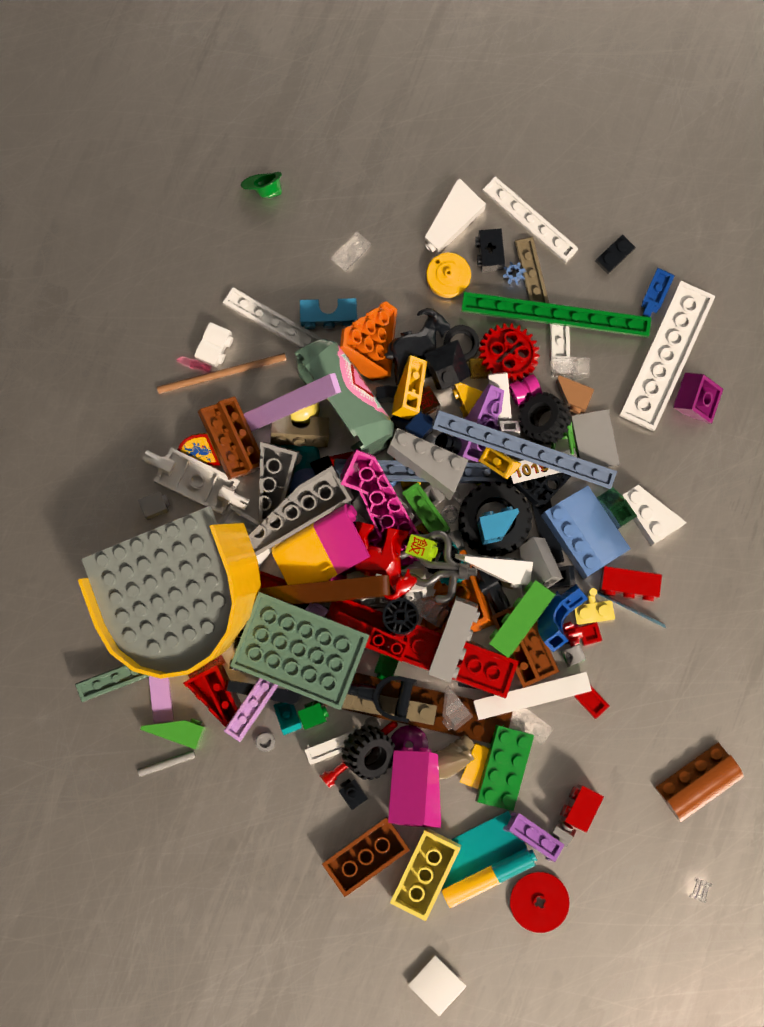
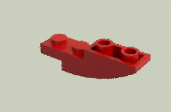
M338 611L334 619L335 622L370 635L366 646L396 660L403 661L410 643Z

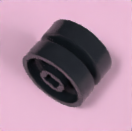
M404 598L390 601L385 606L382 615L385 629L390 634L400 637L410 634L415 629L419 619L416 606ZM397 615H403L404 619L397 620Z

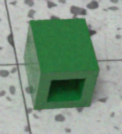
M380 654L374 671L377 674L376 678L383 680L394 676L399 660Z

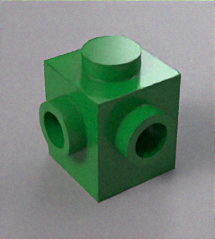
M315 701L305 704V709L297 711L304 730L327 722L326 717H329L326 706H321L320 703L316 704Z

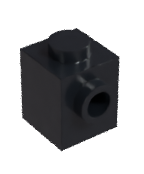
M347 779L340 784L341 789L339 793L351 810L368 799L355 779L353 781Z

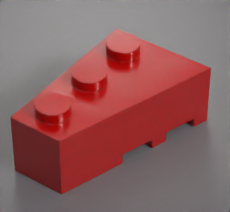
M216 665L183 682V684L226 727L241 706V702L237 693L224 690L226 680L230 679L223 665Z

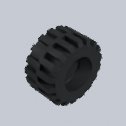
M539 392L536 393L535 397L530 396V400L528 402L525 400L523 403L524 407H521L519 410L521 415H518V419L521 421L519 426L522 428V431L540 444L545 443L549 445L551 441L553 443L558 442L557 439H562L564 432H568L567 426H571L569 408L551 393L543 392L541 394ZM551 411L548 422L539 426L541 416Z
M364 725L360 729L356 728L353 734L350 733L348 735V740H345L343 743L345 747L342 748L341 752L343 753L342 759L344 764L363 780H373L374 777L378 779L381 774H386V770L392 766L394 750L396 751L394 748L395 744L390 737L377 727L372 725L366 727ZM372 749L370 754L366 756L367 752Z

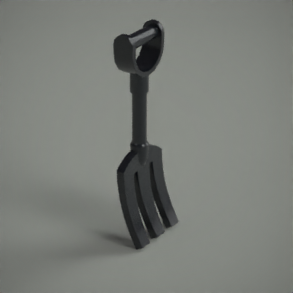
M236 637L234 648H237L241 638ZM229 666V669H232V670H235V671H239V672H243V671H241V670H238V669H236V668H233V667ZM390 676L383 679L377 686L365 683H351L348 695L373 701L376 710L388 719L409 723V719H406L413 683L417 684V680L401 676ZM226 680L224 690L248 695L255 684ZM401 681L395 714L393 716L382 709L380 693L387 683ZM277 688L269 700L294 705L303 695L291 690Z

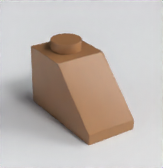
M559 375L556 385L564 403L570 408L571 412L584 414L594 389Z

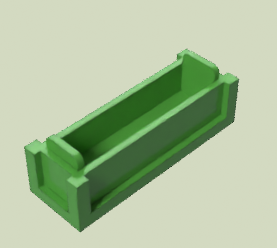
M418 482L402 492V497L404 500H407L429 533L439 530L447 534L450 533V527Z

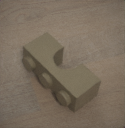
M291 415L271 423L270 444L295 445L299 447L314 446L317 448L328 446L329 418L310 416L309 425L305 428L295 427L291 422Z

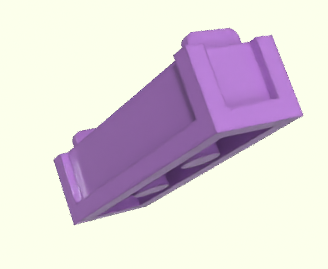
M512 812L510 815L512 817L503 830L511 832L543 854L546 860L556 862L564 844L520 813Z

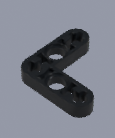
M560 473L552 474L541 484L535 479L527 480L531 485L530 489H525L521 482L513 484L511 476L506 480L516 487L520 493L522 492L533 505L543 507L571 476L564 474L559 478L557 476ZM549 480L554 481L557 485L556 489L549 488L547 482ZM545 491L546 495L541 500H538V496Z

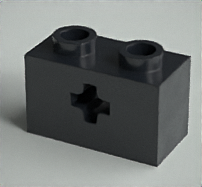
M502 228L479 230L478 237H475V246L479 248L480 255H477V265L481 266V272L504 270L505 258Z

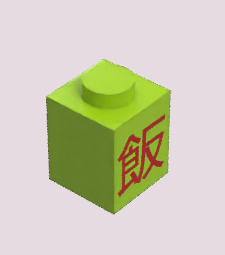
M411 534L405 553L431 562L432 558H435L437 555L438 547H436L437 543L432 540Z

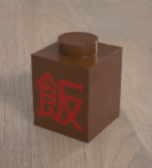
M423 386L420 412L430 415L440 409V403L430 386Z

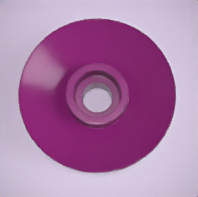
M412 725L398 728L391 736L396 751H401V747H406L407 741L413 743V751H419V748H428L429 745L425 733L420 728Z

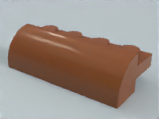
M236 397L227 398L219 401L217 404L199 409L198 414L228 480L240 476L244 477L260 469V449Z
M514 607L491 616L496 629L499 630L502 627V619L507 613L511 614L515 609ZM536 621L511 657H509L519 661L516 673L523 688L560 672L551 650L539 635L538 622Z
M718 742L655 788L681 823L742 779L744 775L734 758Z

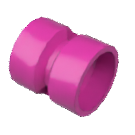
M534 374L523 378L522 382L515 381L509 384L511 397L517 407L524 405L525 400L528 402L530 396L535 397L536 393L539 392L543 394Z

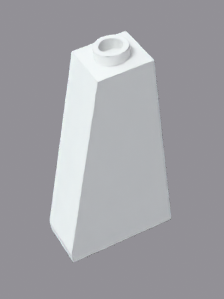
M460 178L456 181L425 236V247L431 253L435 252L439 255L485 210L486 203Z

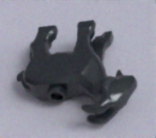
M426 308L417 313V316L423 314L428 316L419 333L412 334V331L400 333L401 337L393 339L387 346V353L384 356L394 360L396 386L399 385L408 357L412 355L425 360L423 354L436 349V331L443 338L444 333L451 327L445 318L432 308ZM426 366L425 378L432 377L428 366Z

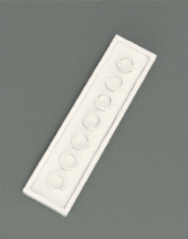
M680 281L619 415L620 417L655 431L714 301V295Z

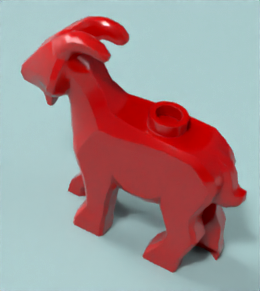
M357 521L356 529L370 557L354 567L357 570L365 571L364 575L376 576V574L389 575L390 585L394 590V594L390 596L384 595V597L389 600L403 597L417 583V577L410 574V569H407L405 576L401 575V549L404 540L409 536L410 532L387 528L386 539L382 548L370 545L368 542V535L374 529V525Z

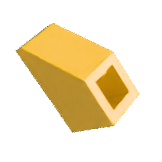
M457 383L454 385L452 393L455 400L459 399L461 403L459 408L463 417L468 416L483 391L463 383Z

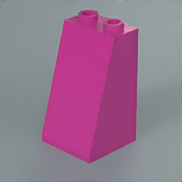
M401 747V751L394 750L388 823L413 827L441 828L438 754L432 753L431 749L419 748V751H413V748Z

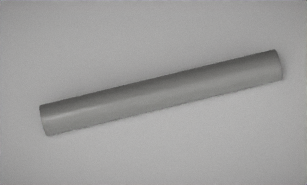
M192 750L137 769L138 774L141 777L196 758L195 752Z

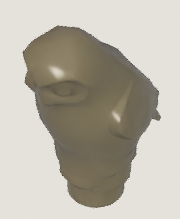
M466 735L456 739L449 746L433 752L438 754L439 780L452 777L474 760L470 750L475 745Z

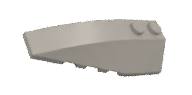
M333 466L299 485L249 534L256 556L354 499L349 488L341 485L340 475Z

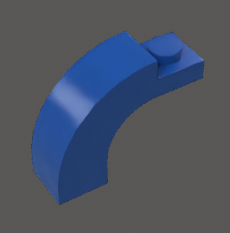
M577 584L562 595L558 591L555 592V597L538 618L539 635L552 652H555L569 641L563 632V623L568 614L588 600Z

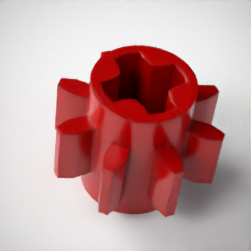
M571 621L564 623L563 632L569 640L567 643L571 647L580 644L579 639L583 635L579 625H574Z

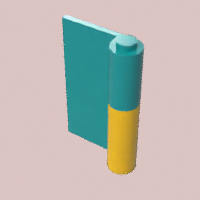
M509 810L450 839L461 845L459 853L442 886L443 896L450 908L536 866L535 861H537V857L534 851H529L525 842L514 834L503 830L512 817Z

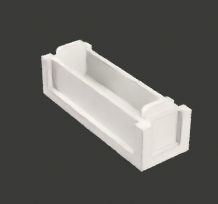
M354 731L310 747L308 744V749L305 750L310 765L341 753L342 748L345 747L344 741L348 740V735L350 733L353 734Z

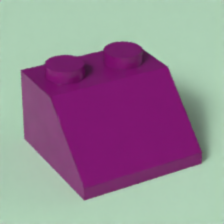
M685 373L673 408L683 415L712 424L723 388L704 374Z

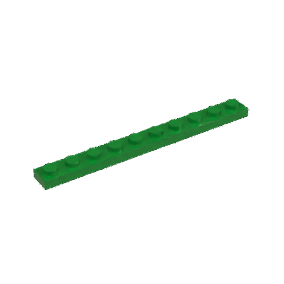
M464 292L461 312L647 338L650 335L652 319L651 317Z

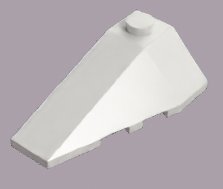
M455 554L456 559L470 564L499 580L511 583L510 587L522 588V585H528L531 581L533 562L514 557Z

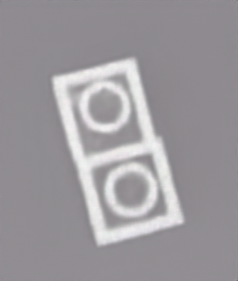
M356 231L345 245H342L331 259L344 271H347L372 244Z
M527 708L515 711L509 719L522 731L533 734L534 740L541 745L553 731V728Z

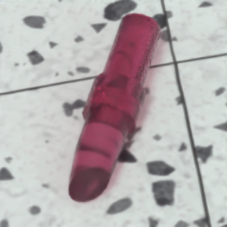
M183 356L177 359L178 362L191 368L209 373L212 371V365L202 363L199 360Z

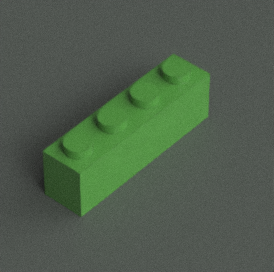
M535 580L534 583L532 581L529 582L524 589L526 594L523 598L519 597L513 604L515 608L511 614L507 613L501 621L503 623L502 627L499 630L495 629L489 637L491 639L489 644L507 658L511 657L556 595L538 580Z

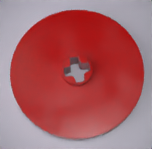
M532 872L523 876L514 885L510 895V908L514 918L523 928L531 932L545 933L556 929L565 920L569 911L570 901L567 889L557 877L546 872ZM537 897L545 899L543 907L535 906L534 903L537 902Z

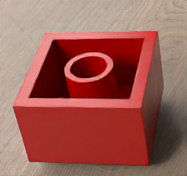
M578 784L577 787L573 786L568 796L571 799L568 805L564 804L561 809L560 815L562 817L560 820L587 833L604 796Z

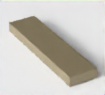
M533 236L515 240L518 260L521 263L520 268H525L526 270L525 273H522V276L525 278L524 284L528 301L549 303Z

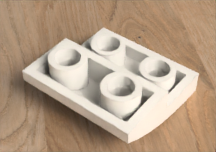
M434 956L408 985L438 1016L466 987L457 975L437 956Z

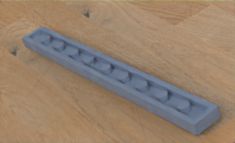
M437 410L431 427L449 435L608 489L612 488L617 471L440 410Z
M334 459V468L339 475L347 459ZM377 460L389 481L427 482L423 478H419L409 467L406 468L397 460ZM467 463L459 483L489 484V482L496 481L499 484L501 482L510 484L504 477L483 463Z

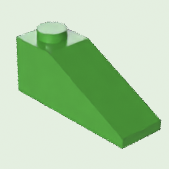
M191 718V721L184 720L141 726L140 730L193 749H198L206 727L202 726L201 721Z

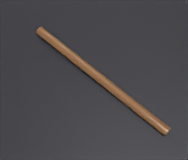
M283 353L157 386V390L161 394L286 361V356Z

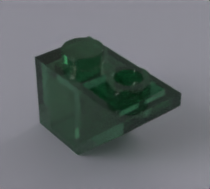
M613 487L597 497L617 529H620L637 517L627 500Z

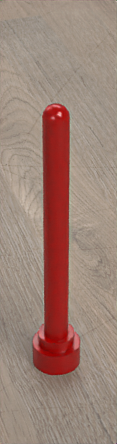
M391 721L381 731L388 735L398 726V723ZM343 761L334 770L325 771L320 777L330 788L335 784L336 777L348 767Z

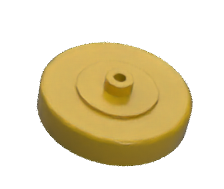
M446 252L435 256L429 262L426 269V282L434 294L443 298H454L461 295L469 286L471 270L469 264L462 256Z

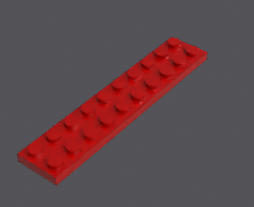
M351 600L331 602L326 618L334 621L339 611L390 634L382 622L383 612ZM416 625L410 634L401 637L394 636L410 643L403 662L429 671L442 633ZM465 642L464 648L467 650L464 659H459L457 667L460 669L457 678H452V680L506 699L519 661ZM368 646L365 647V648H367V649H369V650H372V651L378 652V653H380V654H383V653H381V652H379V651H377V650H375V649H372V648H370V647H368Z

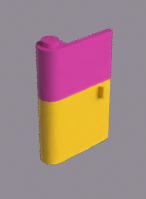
M344 504L271 548L272 555L287 585L328 581L370 557L353 523L357 516L354 506Z

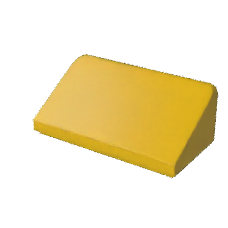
M488 447L485 448L479 459V462L506 479L521 466L520 462L509 455Z

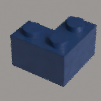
M419 412V414L409 420L395 415L391 418L395 429L399 428L423 440L433 432L431 427L434 420L427 413Z

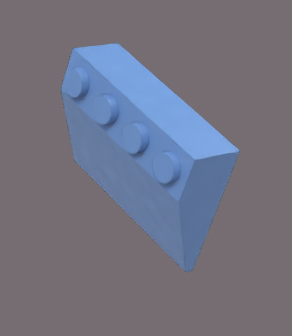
M589 486L562 500L541 515L583 580L631 549Z

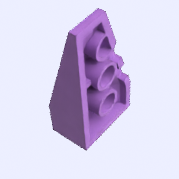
M488 384L466 417V420L499 431L500 426L497 423L498 416L502 412L504 390ZM460 438L462 447L457 455L481 463L479 459L486 447Z

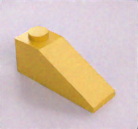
M412 355L408 357L394 396L392 415L409 420L419 414L427 361Z

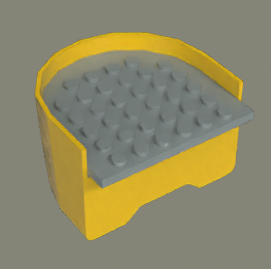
M211 506L82 558L88 578L78 580L94 627L109 653L133 672L160 679L190 674L223 654L232 645L251 617L254 602L261 588L258 560L244 523L217 524Z

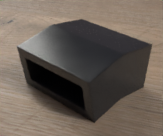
M390 385L376 387V396L379 403H393L398 387Z

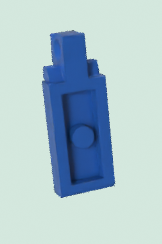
M657 268L642 301L641 307L645 308L642 316L650 317L652 312H658L675 275Z

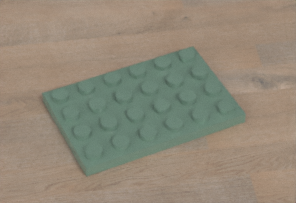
M258 592L251 617L246 623L230 666L341 710L370 635Z

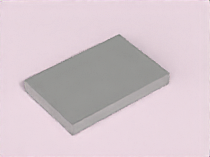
M609 409L572 415L571 421L578 457L606 468L619 466L620 463Z

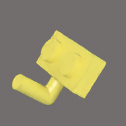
M591 588L587 592L588 604L579 605L574 609L576 624L582 625L614 620L615 615L612 601L596 602L595 595L597 590Z

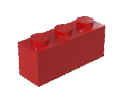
M604 566L601 571L599 591H603L604 595L615 596L617 593L623 594V598L634 599L635 596L642 597L643 601L654 602V599L660 598L662 574Z

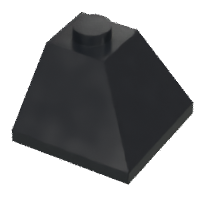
M458 340L423 354L437 390L453 386L472 375Z

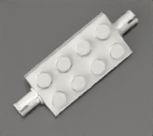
M170 448L165 457H160L149 450L145 452L146 456H143L142 461L156 467L158 470L154 480L155 483L205 507L211 506L213 511L221 515L224 514L230 503L243 510L247 509L250 499L235 493L240 482L238 479L228 480L226 473L174 448Z

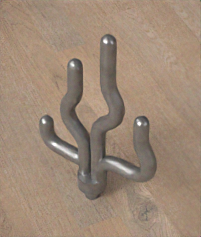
M439 530L426 535L413 534L429 540L440 538L444 541L443 556L445 562H429L417 558L427 568L443 570L437 571L428 579H421L416 574H410L417 577L416 585L421 587L431 586L440 578H449L448 593L435 596L437 603H448L455 596L457 579H469V576H477V568H470V564L457 563L452 559V542L446 532ZM406 549L401 551V559L410 556L405 553ZM401 572V575L405 576L406 572Z

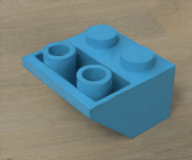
M511 506L502 508L501 512L495 514L493 511L482 513V516L477 521L482 545L502 541L519 513L518 508L513 509Z

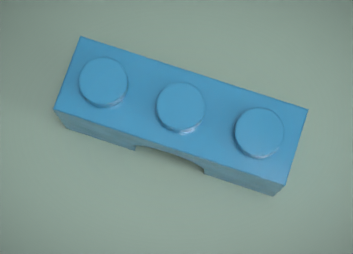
M356 298L338 299L337 309L330 314L323 313L320 310L319 299L300 300L301 327H305V329H315L316 326H323L326 329H332L335 326L345 328L351 326L352 322L357 320Z

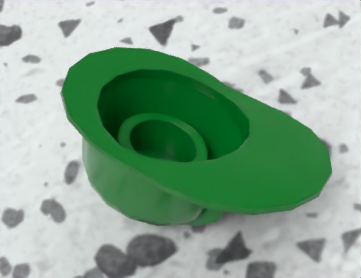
M273 172L250 176L241 182V187L249 190L254 189L262 198L279 196L282 194L279 180L282 173Z

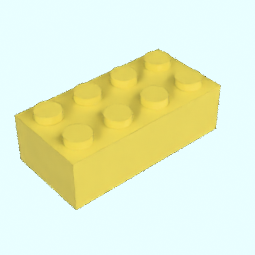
M425 828L390 903L426 921L459 853L461 845Z

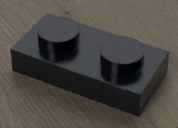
M622 234L595 262L609 274L636 247Z

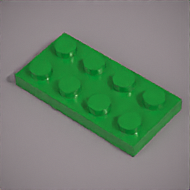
M500 725L495 726L476 795V802L514 811L534 739L533 734Z

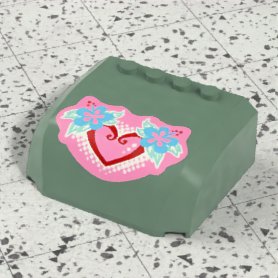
M320 339L294 352L297 373L305 385L326 375L336 374L341 392L327 399L352 436L355 437L357 435L360 441L350 447V451L354 452L355 449H359L377 456L389 448L394 435V423L339 344L327 339Z

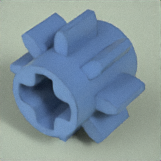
M510 262L508 268L504 267L507 274H504L503 278H509V285L512 282L519 285L518 281L521 279L525 280L522 273H525L526 270L525 268L520 269V262L517 265H513ZM513 270L517 272L516 277L511 275Z

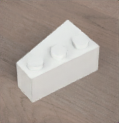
M639 485L619 498L650 546L687 523Z

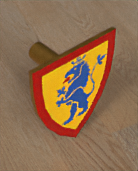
M198 433L186 437L177 449L207 465H221L208 433Z

